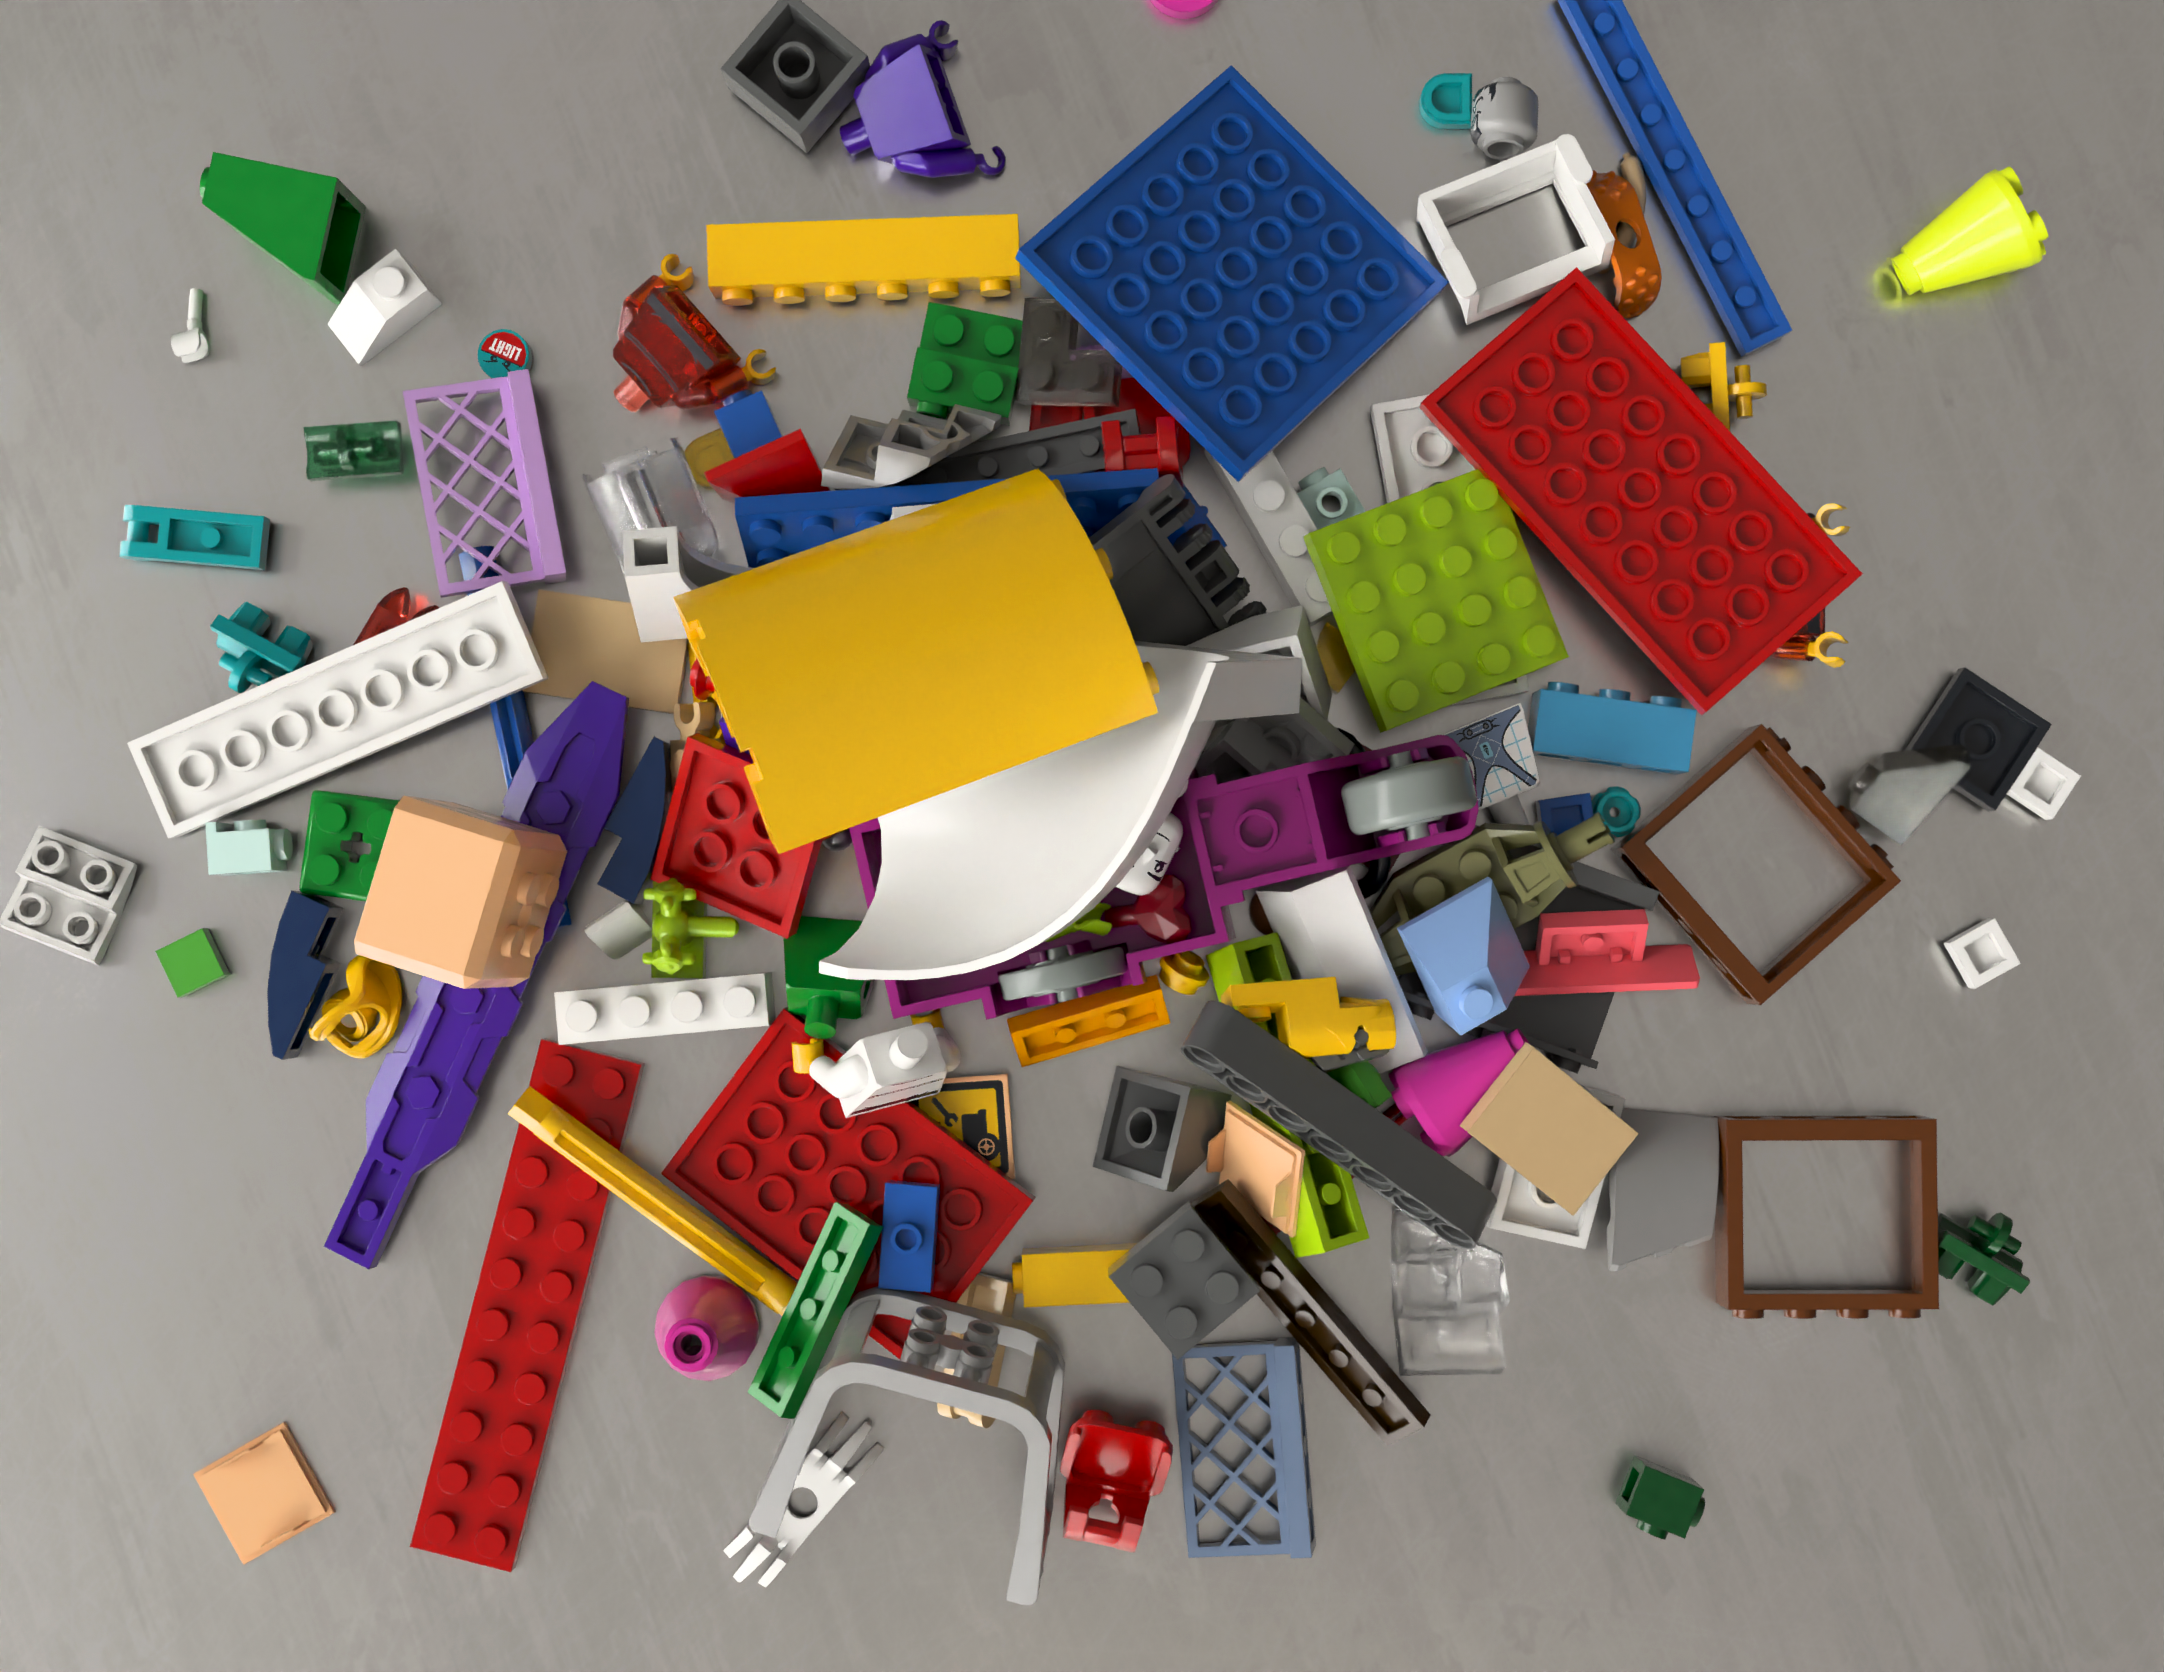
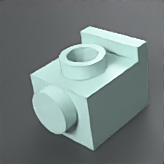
M1322 467L1298 482L1302 491L1297 493L1317 529L1366 512L1341 468L1329 475L1326 468ZM1327 495L1337 497L1340 501V509L1336 512L1326 511L1322 506V498Z
M266 820L234 821V831L233 825L229 823H205L209 875L230 876L287 871L286 860L291 859L293 852L292 837L287 828H267Z

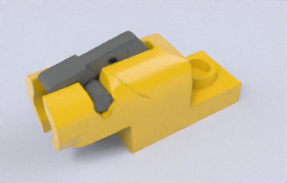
M1336 977L1230 985L1221 995V1003L1231 1006L1254 1023L1268 1021L1272 1018L1271 1013H1275L1279 1041L1303 1058L1311 1059L1316 1067L1323 1072L1383 1057L1389 1052V1049H1394L1396 1044L1395 1019L1389 1000L1340 997L1339 1003Z

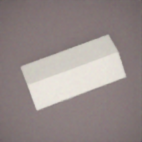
M1351 866L1260 886L1256 893L1273 933L1278 932L1286 962L1294 980L1336 977L1339 1003L1340 997L1389 1000L1396 1026L1394 1049H1389V1052L1383 1057L1368 1060V1062L1381 1074L1425 1057L1428 1052Z

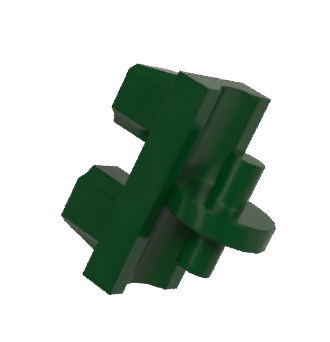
M2001 1212L1992 1216L1988 1222L1974 1215L1969 1220L1966 1228L1940 1213L1938 1216L1939 1275L1952 1280L1966 1261L1977 1268L1976 1272L1967 1282L1969 1289L1983 1301L1993 1306L2010 1288L2022 1294L2029 1285L2030 1280L2021 1273L2023 1267L2022 1260L2014 1256L2019 1251L2022 1242L2010 1235L2013 1226L2012 1219Z

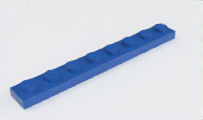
M1557 0L1741 358L1789 334L1792 328L1623 1Z

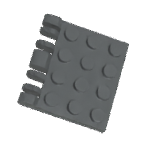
M1172 474L1160 477L1144 489L1136 502L1090 536L1089 540L1095 550L1103 548L1109 558L1113 571V579L1109 581L1119 601L1134 641L1187 646L1252 616L1265 614L1267 609L1261 601H1253L1232 614L1228 623L1226 622L1223 615L1248 596L1250 584L1245 577H1237L1239 568L1220 541H1210L1213 538V531L1207 523H1199L1189 528L1187 532H1184L1176 539L1172 546L1167 537L1183 526L1185 522H1188L1193 514H1195L1196 508L1190 498L1183 499L1185 491Z

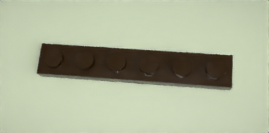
M1229 1179L1191 1203L1255 1279L1260 1289V1292L1257 1293L1259 1298L1387 1446L1425 1427L1431 1414Z

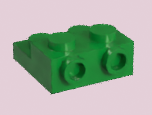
M929 302L920 347H917L907 394L909 406L917 407L916 413L946 420L947 413L951 414L954 405L957 404L1002 415L1000 424L1010 426L1030 322Z

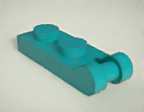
M124 505L123 521L128 523L127 540L121 541L119 555L121 558L256 570L266 569L270 519L265 516ZM150 525H159L157 543L148 542Z

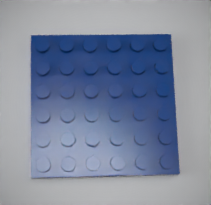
M1232 65L1019 248L1015 257L1237 482H1240L1440 294L1449 283Z

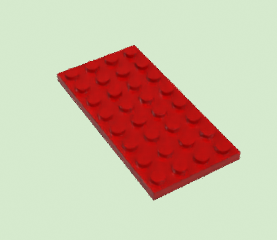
M1577 267L1427 396L1419 406L1423 413L1475 469H1479L1486 479L1494 483L1498 494L1701 715L1711 709L1863 574Z

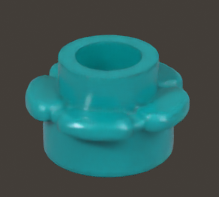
M1619 786L1609 787L1605 793H1597L1591 800L1593 815L1599 812L1605 821L1603 822L1604 825H1608L1615 837L1626 836L1634 830L1635 823L1641 815V808L1638 800L1632 797L1627 789ZM1616 807L1619 810L1617 817L1611 816V808Z

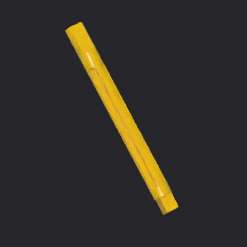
M530 1086L525 1090L508 1114L764 1305L783 1316L796 1288L797 1282L580 1123L557 1104H553Z

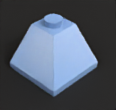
M1489 877L1482 879L1397 927L1435 1013L1459 1035L1465 1034L1507 1010L1530 967L1493 880Z

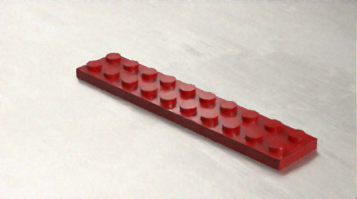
M544 1038L540 1041L529 1086L553 1104H557L622 1153L645 1063L570 1044L559 1045L558 1041ZM519 1123L410 1544V1547L507 1572H512L516 1567L612 1191L535 1136L532 1131Z

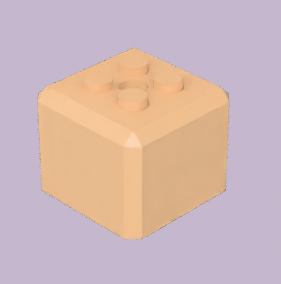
M404 795L394 808L354 940L356 954L463 989L513 987L528 979L535 957L543 942L545 923L551 904L558 892L559 877L567 854L560 836L458 803Z

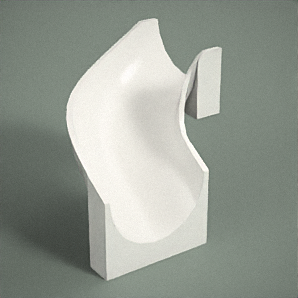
M1134 641L1142 663L1148 661L1156 674L1159 693L1154 694L1153 697L1158 713L878 817L881 828L882 864L875 897L859 929L836 953L819 961V973L855 980L940 978L972 972L1007 961L1057 935L1092 910L1122 881L1148 848L1195 768L1217 720L1299 713L1303 658Z

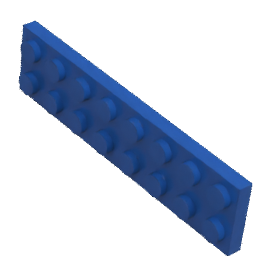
M1158 468L1047 476L1051 481L1054 479L1060 481L1067 502L1081 523L1088 538L1136 502L1142 491L1159 479ZM1006 479L735 498V518L748 567L757 568L890 521L892 507L938 504Z

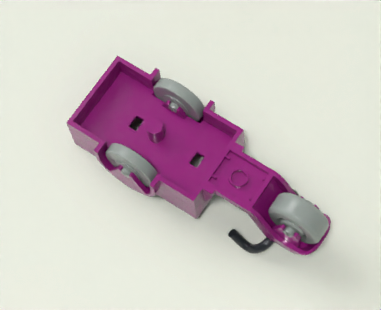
M1337 728L1355 744L1349 755L1308 762L1218 784L1216 774L1198 777L1197 770L1194 768L1188 778L1189 782L1186 792L1177 798L1170 811L1181 821L1183 835L1178 846L1180 849L1178 852H1175L1165 874L1175 875L1185 885L1186 898L1183 909L1189 915L1192 931L1186 940L1171 944L1162 943L1149 937L1138 925L1112 928L1104 936L1079 930L1050 942L1044 941L1007 961L972 972L930 979L884 980L893 1019L982 999L987 1020L1014 1011L1072 1000L1121 986L1144 984L1147 982L1143 961L1229 942L1236 938L1229 905L1246 901L1243 890L1370 861L1366 875L1357 880L1362 895L1366 899L1379 892L1388 879L1392 855L1461 840L1472 833L1479 809L1476 785L1466 754L1447 735H1435L1365 752L1364 747L1354 735L1341 728ZM878 818L849 828L868 909L875 897L882 864L881 828ZM1114 887L1100 902L1109 904L1111 907L1134 904L1138 895ZM1105 911L1101 915V921H1105Z

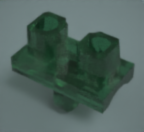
M397 420L303 427L307 448L306 475L310 481L404 475L401 423Z

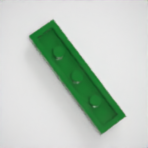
M834 1203L748 1390L750 1395L781 1418H796L883 1229L881 1225L849 1204Z

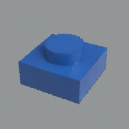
M1590 793L1535 801L1538 821L1542 820L1550 831H1554L1557 835L1594 816Z

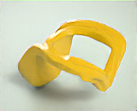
M358 955L348 963L346 969V981L350 996L330 1009L315 1023L313 1028H309V1035L315 1041H324L327 1038L341 1052L348 1056L362 1059L379 1051L393 1037L400 1017L402 987L394 966ZM364 1007L376 1009L381 1015L379 1024L355 1046L334 1029L343 1017L355 1010Z

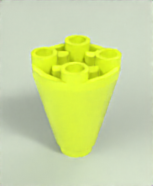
M2010 166L2001 171L1994 169L1985 174L1901 248V254L1891 258L1895 273L1908 295L1919 290L1922 293H1928L2029 268L2042 260V256L2046 254L2042 241L2048 238L2047 229L2036 210L2029 213L2026 212L2019 199V196L2023 194L2022 185L2015 171Z

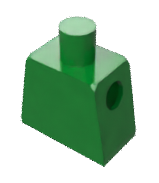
M801 916L797 933L788 939L783 937L788 1012L794 1015H806L804 1031L811 1037L818 1039L832 1038L836 1034L838 1018L858 1019L864 1014L875 979H845L819 973V961L836 953L859 929L862 921Z

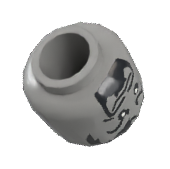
M1513 77L1497 78L1491 84L1477 91L1472 99L1471 139L1479 149L1483 150L1486 156L1498 160H1507L1522 154L1524 150L1532 146L1537 139L1539 103L1536 93Z

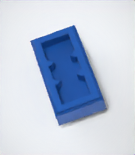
M894 1180L885 1182L878 1288L931 1293L934 1289L940 1184Z

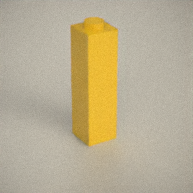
M1137 1243L1023 1248L1022 1262H1012L1013 1293L1023 1294L1024 1308L1130 1303L1108 1277V1268Z

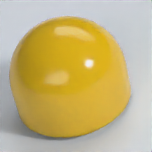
M349 988L337 991L324 1003L322 1017L330 1009L350 996ZM370 1007L355 1010L349 1014L356 1021L357 1027H346L340 1021L334 1029L347 1041H360L375 1026L378 1011Z

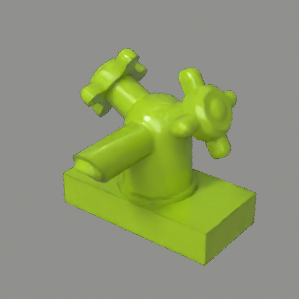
M670 878L668 881L661 883L653 881V888H646L643 892L644 899L653 900L652 952L643 953L642 956L643 963L651 964V978H706L707 937H733L739 931L738 921L733 917L707 916V904L696 900V891L692 888H684L675 878Z

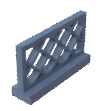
M1294 1337L1278 1338L1277 1341L1195 1345L1178 1360L1172 1354L1188 1557L1290 1554L1291 1558H1312L1316 1547L1300 1344ZM1265 1354L1267 1377L1254 1390L1231 1369L1245 1355ZM1235 1356L1228 1365L1224 1364L1218 1357ZM1206 1358L1221 1372L1204 1393L1187 1379L1185 1359ZM1225 1376L1248 1396V1399L1232 1417L1208 1398ZM1267 1385L1269 1391V1403L1261 1395H1259ZM1188 1392L1197 1399L1190 1409ZM1253 1401L1271 1416V1429L1260 1442L1236 1422ZM1201 1404L1225 1424L1208 1445L1191 1431L1190 1417ZM1229 1429L1253 1449L1236 1470L1213 1450L1214 1446ZM1271 1438L1273 1440L1274 1455L1264 1447ZM1192 1444L1201 1451L1194 1461ZM1257 1454L1275 1468L1276 1481L1264 1494L1241 1475ZM1206 1456L1229 1476L1212 1497L1195 1482L1194 1470ZM1234 1481L1257 1501L1240 1522L1217 1502ZM1276 1490L1278 1507L1269 1500ZM1196 1496L1205 1503L1199 1512H1197ZM1262 1506L1279 1521L1281 1540L1260 1541L1245 1527ZM1210 1508L1233 1528L1223 1542L1200 1543L1198 1522ZM1238 1534L1246 1540L1244 1542H1232Z

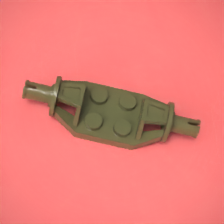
M1597 812L1594 816L1559 835L1554 831L1551 832L1542 820L1534 825L1484 823L1475 828L1466 838L1449 842L1394 872L1369 912L1377 929L1397 911L1399 912L1401 920L1381 935L1379 934L1397 979H1399V975L1416 972L1397 927L1482 879L1489 877L1493 880L1514 929L1539 916L1566 886L1569 889L1577 886V880L1572 870L1574 869L1573 863L1615 842L1608 825H1604L1603 822L1605 821L1601 814ZM1541 843L1543 849L1513 859L1508 851Z

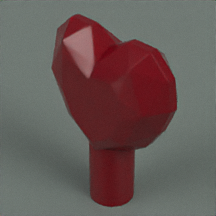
M1164 874L1157 888L1149 894L1138 895L1134 904L1114 906L1105 910V922L1111 923L1112 928L1138 925L1149 937L1166 944L1184 941L1192 931L1190 917L1183 909L1186 898L1185 885L1175 875Z

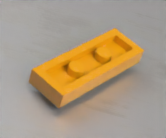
M1157 974L1146 977L1147 982L1144 984L1121 986L1008 1018L1009 1031L1021 1067L1170 1024Z

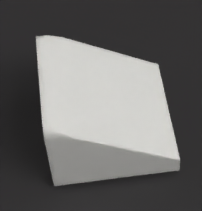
M624 901L585 926L586 929L584 930L587 936L613 960L619 959L652 937V925L638 904H633L629 901Z

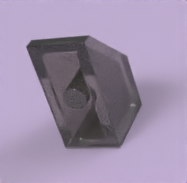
M1958 744L1884 753L1873 766L1868 762L1865 763L1850 781L1848 786L1852 790L1850 810L1902 846L1970 769L1969 750Z

